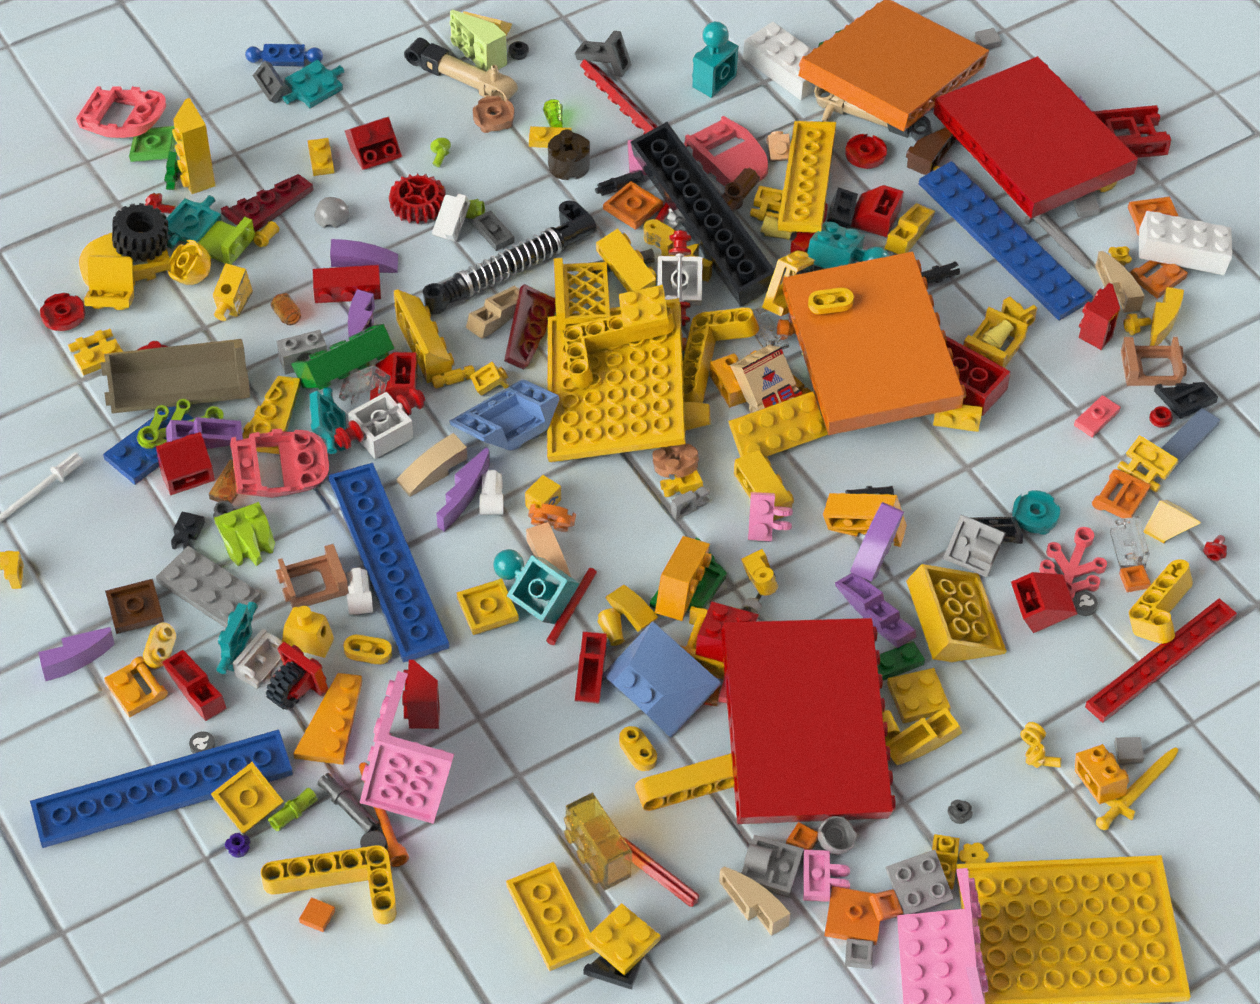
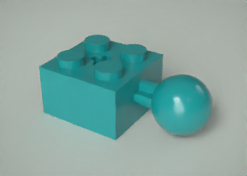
M718 21L710 22L705 26L702 37L707 46L693 57L692 87L710 98H713L737 76L739 46L728 40L729 32L727 27Z
M827 221L823 223L822 231H817L810 239L807 252L808 257L815 260L814 265L825 269L889 256L888 252L881 247H871L868 250L862 249L865 239L864 234Z
M512 549L500 551L493 561L494 571L500 578L505 580L516 578L507 597L545 623L555 625L580 584L541 557L531 555L524 566L522 556Z

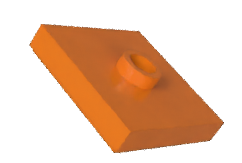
M632 181L603 204V210L635 230L663 207L661 199Z
M832 886L824 936L843 940L848 938L873 941V945H877L880 921L878 922L868 898L875 893Z

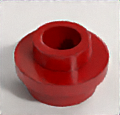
M1164 406L1156 407L1149 416L1150 422L1160 428L1168 427L1173 419L1171 411Z

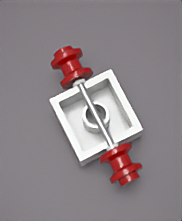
M678 230L669 236V240L674 242V248L669 250V254L673 256H658L657 286L663 285L666 300L679 298L681 304V327H684L686 323L690 322V317L686 316V309L690 308V306H701L702 257H684L691 255V250L687 248V242L691 241V235H688L687 231Z
M412 387L408 390L409 395L404 397L399 394L396 396L395 402L385 392L348 412L349 427L345 430L341 427L336 429L334 438L340 447L349 449L351 448V442L357 440L374 459H377L413 439L412 420L408 416L412 414V408L416 407L419 410L424 408L425 397L419 389L416 390Z

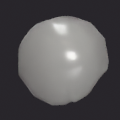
M325 197L318 203L315 210V221L323 228L326 225H332L336 228L348 219V206L339 198Z
M832 816L821 823L818 830V840L825 851H830V854L841 855L847 853L855 846L857 833L853 829L851 822L840 816Z

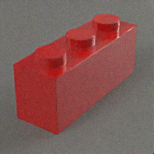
M379 265L313 269L315 303L352 301L357 289L374 294V300L381 299Z

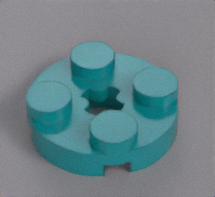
M1032 490L1028 491V494L1023 496L1021 494L1015 499L1012 516L1016 518L1019 527L1023 530L1046 535L1057 525L1060 507L1059 505L1057 507L1054 498L1050 494ZM1038 509L1040 514H1033L1031 511Z

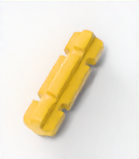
M472 365L463 367L464 369L462 370L458 368L444 372L442 376L441 374L433 375L431 377L432 384L437 389L444 387L443 384L451 385L464 381V378L467 380L471 379L470 375L475 372V369Z

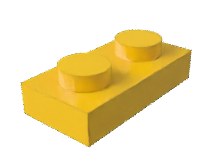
M530 126L529 147L548 148V143L554 136L560 134L565 129L572 131V128Z
M329 139L307 140L313 176L333 174L334 166Z

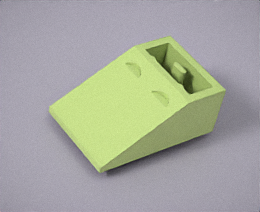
M455 10L450 11V39L452 44L458 47L465 57L470 58L477 68L486 72L491 69L492 65H496L498 70L507 65L506 34L492 22Z

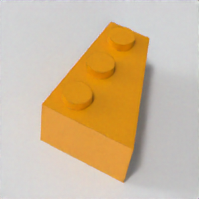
M829 493L823 517L828 530L857 537L858 533L866 535L882 502L899 510L902 509L897 495ZM904 515L893 540L894 546L901 547L907 527Z
M682 536L661 574L655 613L683 621L697 585L703 578L705 567L708 568L710 565L712 554H709V543Z

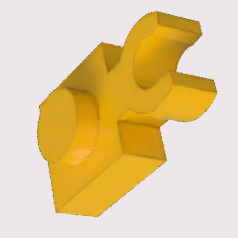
M697 469L684 477L677 478L674 475L675 479L673 480L664 479L660 481L661 490H663L665 497H671L676 492L685 494L692 490L694 493L697 489L703 487V481Z

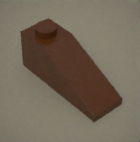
M945 127L919 139L913 147H909L906 153V158H908L907 168L923 175L932 172L933 168L938 166L956 142V137Z

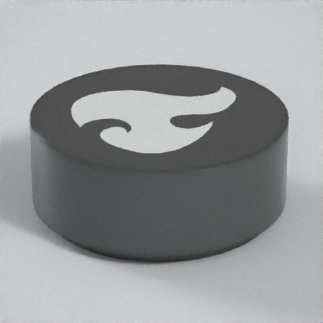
M1079 592L1073 599L1077 614L1090 616L1096 611L1098 602L1093 594Z
M204 731L195 733L189 741L190 750L194 754L215 748L214 737Z

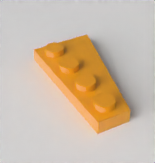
M337 673L293 753L294 759L344 765L362 686L361 675Z

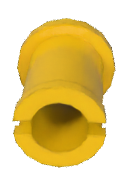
M273 221L268 222L261 231H257L254 234V243L259 247L267 246L269 240L280 231L279 226Z

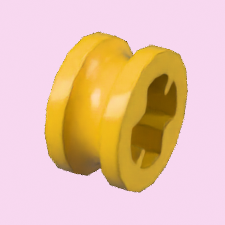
M1028 722L1020 735L1027 744L1032 746L1041 744V741L1046 737V731L1039 724Z

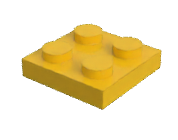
M663 285L619 294L625 333L669 324Z
M502 579L456 592L457 600L473 635L519 621V615L512 600L507 597L508 591Z
M934 668L888 678L887 685L903 724L920 720L923 717L925 719L930 718L945 707L950 712V704Z
M253 762L211 793V796L243 835L284 803Z
M621 903L585 937V942L625 975L660 941L661 935Z

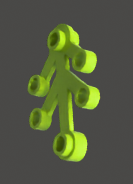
M180 399L177 401L176 410L171 420L181 421L183 416L189 412L190 402L188 400ZM185 405L187 408L182 409L179 406ZM157 406L150 426L139 430L137 441L142 447L152 449L167 442L166 439H163L166 438V428L159 429L161 422L168 418L169 410L166 406ZM213 406L209 407L206 410L205 416L201 418L214 417L216 419H223L224 413L220 408ZM163 411L165 415H160L158 412ZM145 437H151L153 440H147Z

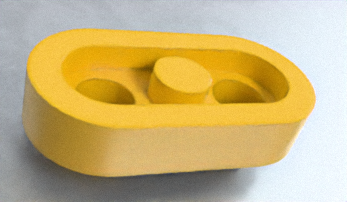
M847 288L815 291L809 296L808 307L815 314L847 311L853 306L854 295Z
M165 622L159 623L150 631L143 652V658L145 663L153 669L161 668L163 666L162 661L171 656L176 640V632L170 624Z
M355 634L347 637L343 643L344 654L351 660L385 664L392 657V646L385 639Z
M628 726L622 729L619 734V745L633 766L640 771L653 769L657 763V752L642 730L635 726ZM641 754H648V756L643 757Z

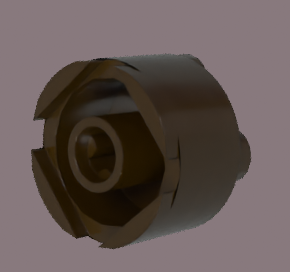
M569 129L562 130L560 134L554 136L548 143V166L551 174L562 180H569V177L579 179L586 175L590 166V141Z

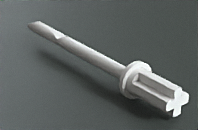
M74 452L58 466H52L50 469L53 474L0 514V523L56 479L63 482L68 474L83 464V459L79 457L78 453Z

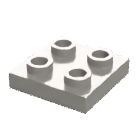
M960 515L943 559L988 577L1006 533Z
M754 835L752 843L748 847L741 874L753 879L769 892L789 897L804 849Z
M935 849L885 867L903 910V915L914 914L954 899Z

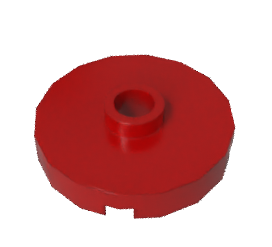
M868 134L853 136L848 140L845 147V156L852 165L871 169L883 164L887 156V146L883 140L874 135L873 137L867 136Z
M70 293L54 294L44 301V305L40 307L42 322L46 327L55 331H66L77 327L84 320L86 314L84 302L76 295L75 297L70 296Z

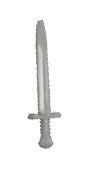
M1045 213L1032 219L1029 216L1025 217V224L1028 225L1031 221L1035 220L1075 261L1084 268L1090 269V263Z

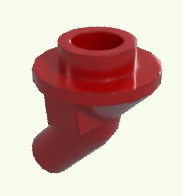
M152 193L145 199L146 206L148 204L153 205V208L160 209L161 213L171 214L175 209V206L162 204L163 195L161 193Z
M1218 535L1213 542H1206L1203 552L1210 560L1219 561L1226 557L1227 545L1223 544L1225 542L1223 535Z

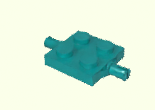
M316 60L287 76L285 84L292 92L283 97L284 102L288 105L297 99L304 102L309 108L316 106L343 90V84L336 77L344 73V68L339 65L329 70L319 60Z
M208 195L202 203L184 198L166 218L168 220V235H171L167 242L168 248L173 249L179 241L189 243L187 240H194L199 242L217 221L222 220L220 213L209 208L215 202L213 196Z
M326 387L323 389V395L318 391L310 394L311 429L315 434L326 440L327 453L335 454L337 449L341 452L345 450L344 447H340L337 444L334 435H336V429L339 427L344 430L347 429L346 412L334 402L333 390Z
M248 602V605L238 603L235 611H231L229 614L228 625L225 631L222 630L219 635L218 645L221 648V661L216 669L220 674H226L227 670L234 672L233 662L243 652L252 635L251 622L258 608V605L254 602Z

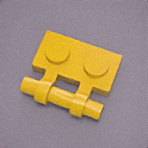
M759 185L753 206L760 207V209L751 208L750 216L756 217L759 221H764L766 216H773L779 219L783 190ZM768 209H769V210H774V211H778L779 213H773V212H769V211H767V210H768Z
M110 328L104 331L100 329L95 331L94 335L86 338H77L75 342L68 344L71 353L77 350L80 351L74 354V359L83 376L101 369V362H105L104 354L123 352L116 338L108 342L106 341V339L113 337ZM95 343L99 344L95 347L89 349L87 348L88 346L93 345Z
M1139 435L1126 452L1127 457L1131 458L1132 461L1129 465L1121 461L1117 468L1150 484V489L1156 493L1161 485L1155 482L1154 479L1159 476L1166 480L1179 461L1168 452ZM1139 465L1149 470L1147 475L1137 470Z

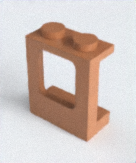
M1124 337L1121 357L1127 386H1155L1157 384L1175 386L1176 383H1181L1183 376H1186L1187 366L1182 361L1183 347L1179 346L1178 337H1173L1171 346H1135L1133 337ZM1168 358L1171 360L1174 375L1146 376L1143 373L1141 359Z
M334 544L324 546L325 555L285 566L283 558L278 559L279 569L275 570L279 584L284 583L285 588H282L283 596L286 602L290 601L292 608L310 606L349 594L347 578ZM315 571L320 572L326 589L297 598L290 579Z

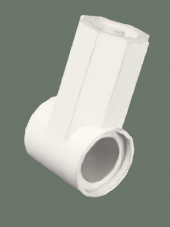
M488 470L482 474L480 515L504 514L502 474L496 470Z
M352 568L351 571L347 572L349 615L373 613L367 570Z

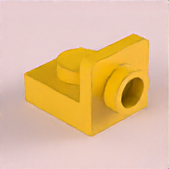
M1009 296L1003 300L1001 312L1028 324L1029 327L1036 319L1037 307L1032 305L1024 310L1020 303Z
M493 362L470 375L477 392L481 396L500 384L505 389L509 387L506 381L509 378L502 366L498 368Z
M0 552V570H4L5 579L9 580L12 589H21L24 564L20 552Z

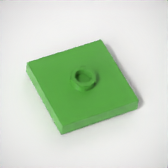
M175 126L150 128L147 132L133 137L129 153L130 161L167 159L169 151H174L176 143L172 133V129H175Z

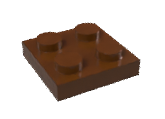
M153 579L105 591L116 634L164 622Z

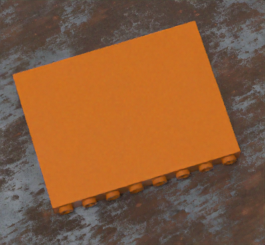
M883 0L872 9L867 10L861 17H857L854 22L846 25L843 30L835 33L832 38L825 40L818 48H814L807 56H803L799 63L800 71L798 76L904 132L934 108L937 97L956 90L984 68L989 50L892 0Z
M913 251L783 277V294L828 435L962 408L963 398H966V390L964 385L959 383L958 367L953 366L952 350L946 346V333L940 329L939 314L934 312L933 297L931 294L928 295L927 280L921 275V263L919 259H915ZM847 288L854 295L853 306L847 311L815 314L808 307L809 296L815 291Z

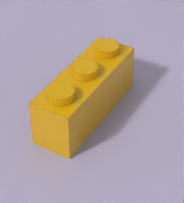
M617 228L596 242V251L604 262H607V266L627 292L656 286L657 275L652 267L645 265L642 254L639 250L632 248L630 245L631 241L625 233L622 234Z
M760 450L735 459L734 475L750 499L751 492L775 493V507L792 509V504L794 503L792 493L785 489L780 475L775 474L767 457L764 458ZM774 514L773 521L783 518L785 516H778Z

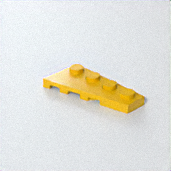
M277 376L264 396L265 400L254 411V417L243 428V439L249 438V434L272 432V429H282V431L287 432L301 386L300 378ZM278 446L256 447L257 452L279 454Z

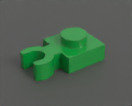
M169 151L167 172L164 178L166 190H175L178 174L182 173L177 162L179 160L177 152Z

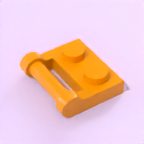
M142 656L136 657L132 660L131 664L104 678L106 685L129 718L163 700L168 694L165 687L157 682L147 668V664ZM138 672L152 690L148 695L145 694L133 677Z

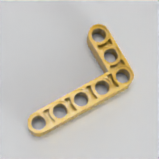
M667 306L669 324L629 333L624 332L621 314L567 327L563 332L568 369L574 386L578 389H585L593 383L589 352L671 333L675 329V322L670 307Z
M750 308L702 312L693 317L683 358L684 402L703 403L710 372V362L713 358L716 341L748 338L758 333L759 324Z
M375 845L270 861L261 868L264 890L269 894L275 895L368 880L374 919L380 924H389L396 918L397 911L389 854L387 849L382 846ZM377 860L382 861L381 863H378V864L373 863L374 861H377ZM351 864H355V865H356L355 867H352V868L347 867L348 865H351ZM325 868H329V869H330L329 871H326V872L321 871L322 869H325ZM299 872H303V873H304L303 875H300V876H296V875H295L296 873H299ZM273 876H277V877H278L277 879H274V880H270V879H269L270 877H273ZM379 883H385L384 886H376ZM382 906H388V907H389L388 909H385V910L379 909V908L382 907Z

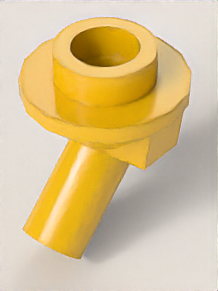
M1137 313L1127 314L1126 319L1123 320L1124 329L1130 335L1141 332L1140 327L1149 326L1152 323L1151 318H1138Z
M1043 744L1032 745L1026 751L1025 762L1028 765H1033L1036 768L1041 765L1061 768L1062 759L1045 756V746Z

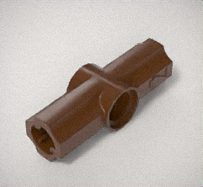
M750 167L748 169L745 168L733 182L725 186V192L721 196L733 212L742 207L743 200L760 181V176Z

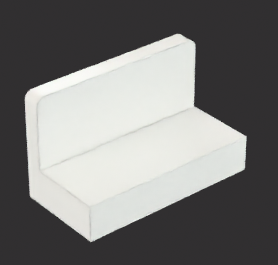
M458 194L457 197L445 195L432 231L434 236L457 242L470 205V201L465 195Z

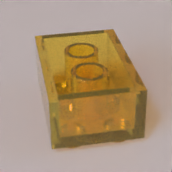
M592 792L566 805V817H564L566 830H564L565 838L569 844L573 843L577 848L576 852L581 863L588 865L589 873L594 883H599L605 891L631 878L632 851L594 793Z

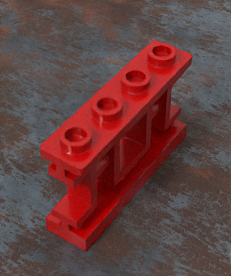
M1157 105L1092 111L1113 133L1114 130L1129 129L1131 135L1117 137L1122 140L1124 145L1137 158L1168 155L1172 141L1170 134H1167L1166 131L1156 132L1154 126L1159 125L1161 117L1158 114L1159 108Z

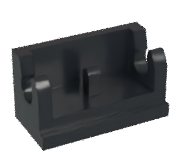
M838 187L830 205L827 222L837 223L844 228L850 227L858 194Z

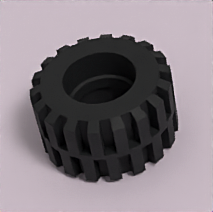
M133 203L129 207H122L121 211L118 210L112 223V241L116 252L123 254V256L131 257L133 261L141 260V262L146 261V259L153 260L155 256L159 257L162 255V251L166 250L168 242V220H166V215L161 213L160 209H154L153 205L150 204L146 206L144 203H139V205Z

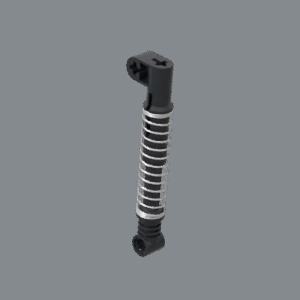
M575 201L562 202L559 205L560 226L556 228L549 227L541 231L539 236L534 234L533 239L527 238L525 243L520 241L519 246L512 245L510 250L505 248L504 254L501 252L497 253L498 260L492 255L490 256L491 263L483 259V267L480 263L476 262V270L469 266V274L465 270H461L446 282L426 285L423 288L424 306H428L430 314H440L445 311L449 303L459 298L467 299L472 297L473 292L479 293L480 289L486 290L488 286H494L495 282L500 283L502 278L508 279L509 275L515 276L517 272H522L524 268L529 269L531 264L537 265L538 261L543 262L545 257L551 258L552 254L557 255L563 252L565 247L597 231L593 217ZM507 273L508 276H507V277H503L502 274ZM500 276L501 279L496 281L495 278ZM492 279L493 284H488V281ZM485 283L486 287L482 288L481 284ZM478 287L479 290L475 292L473 288Z

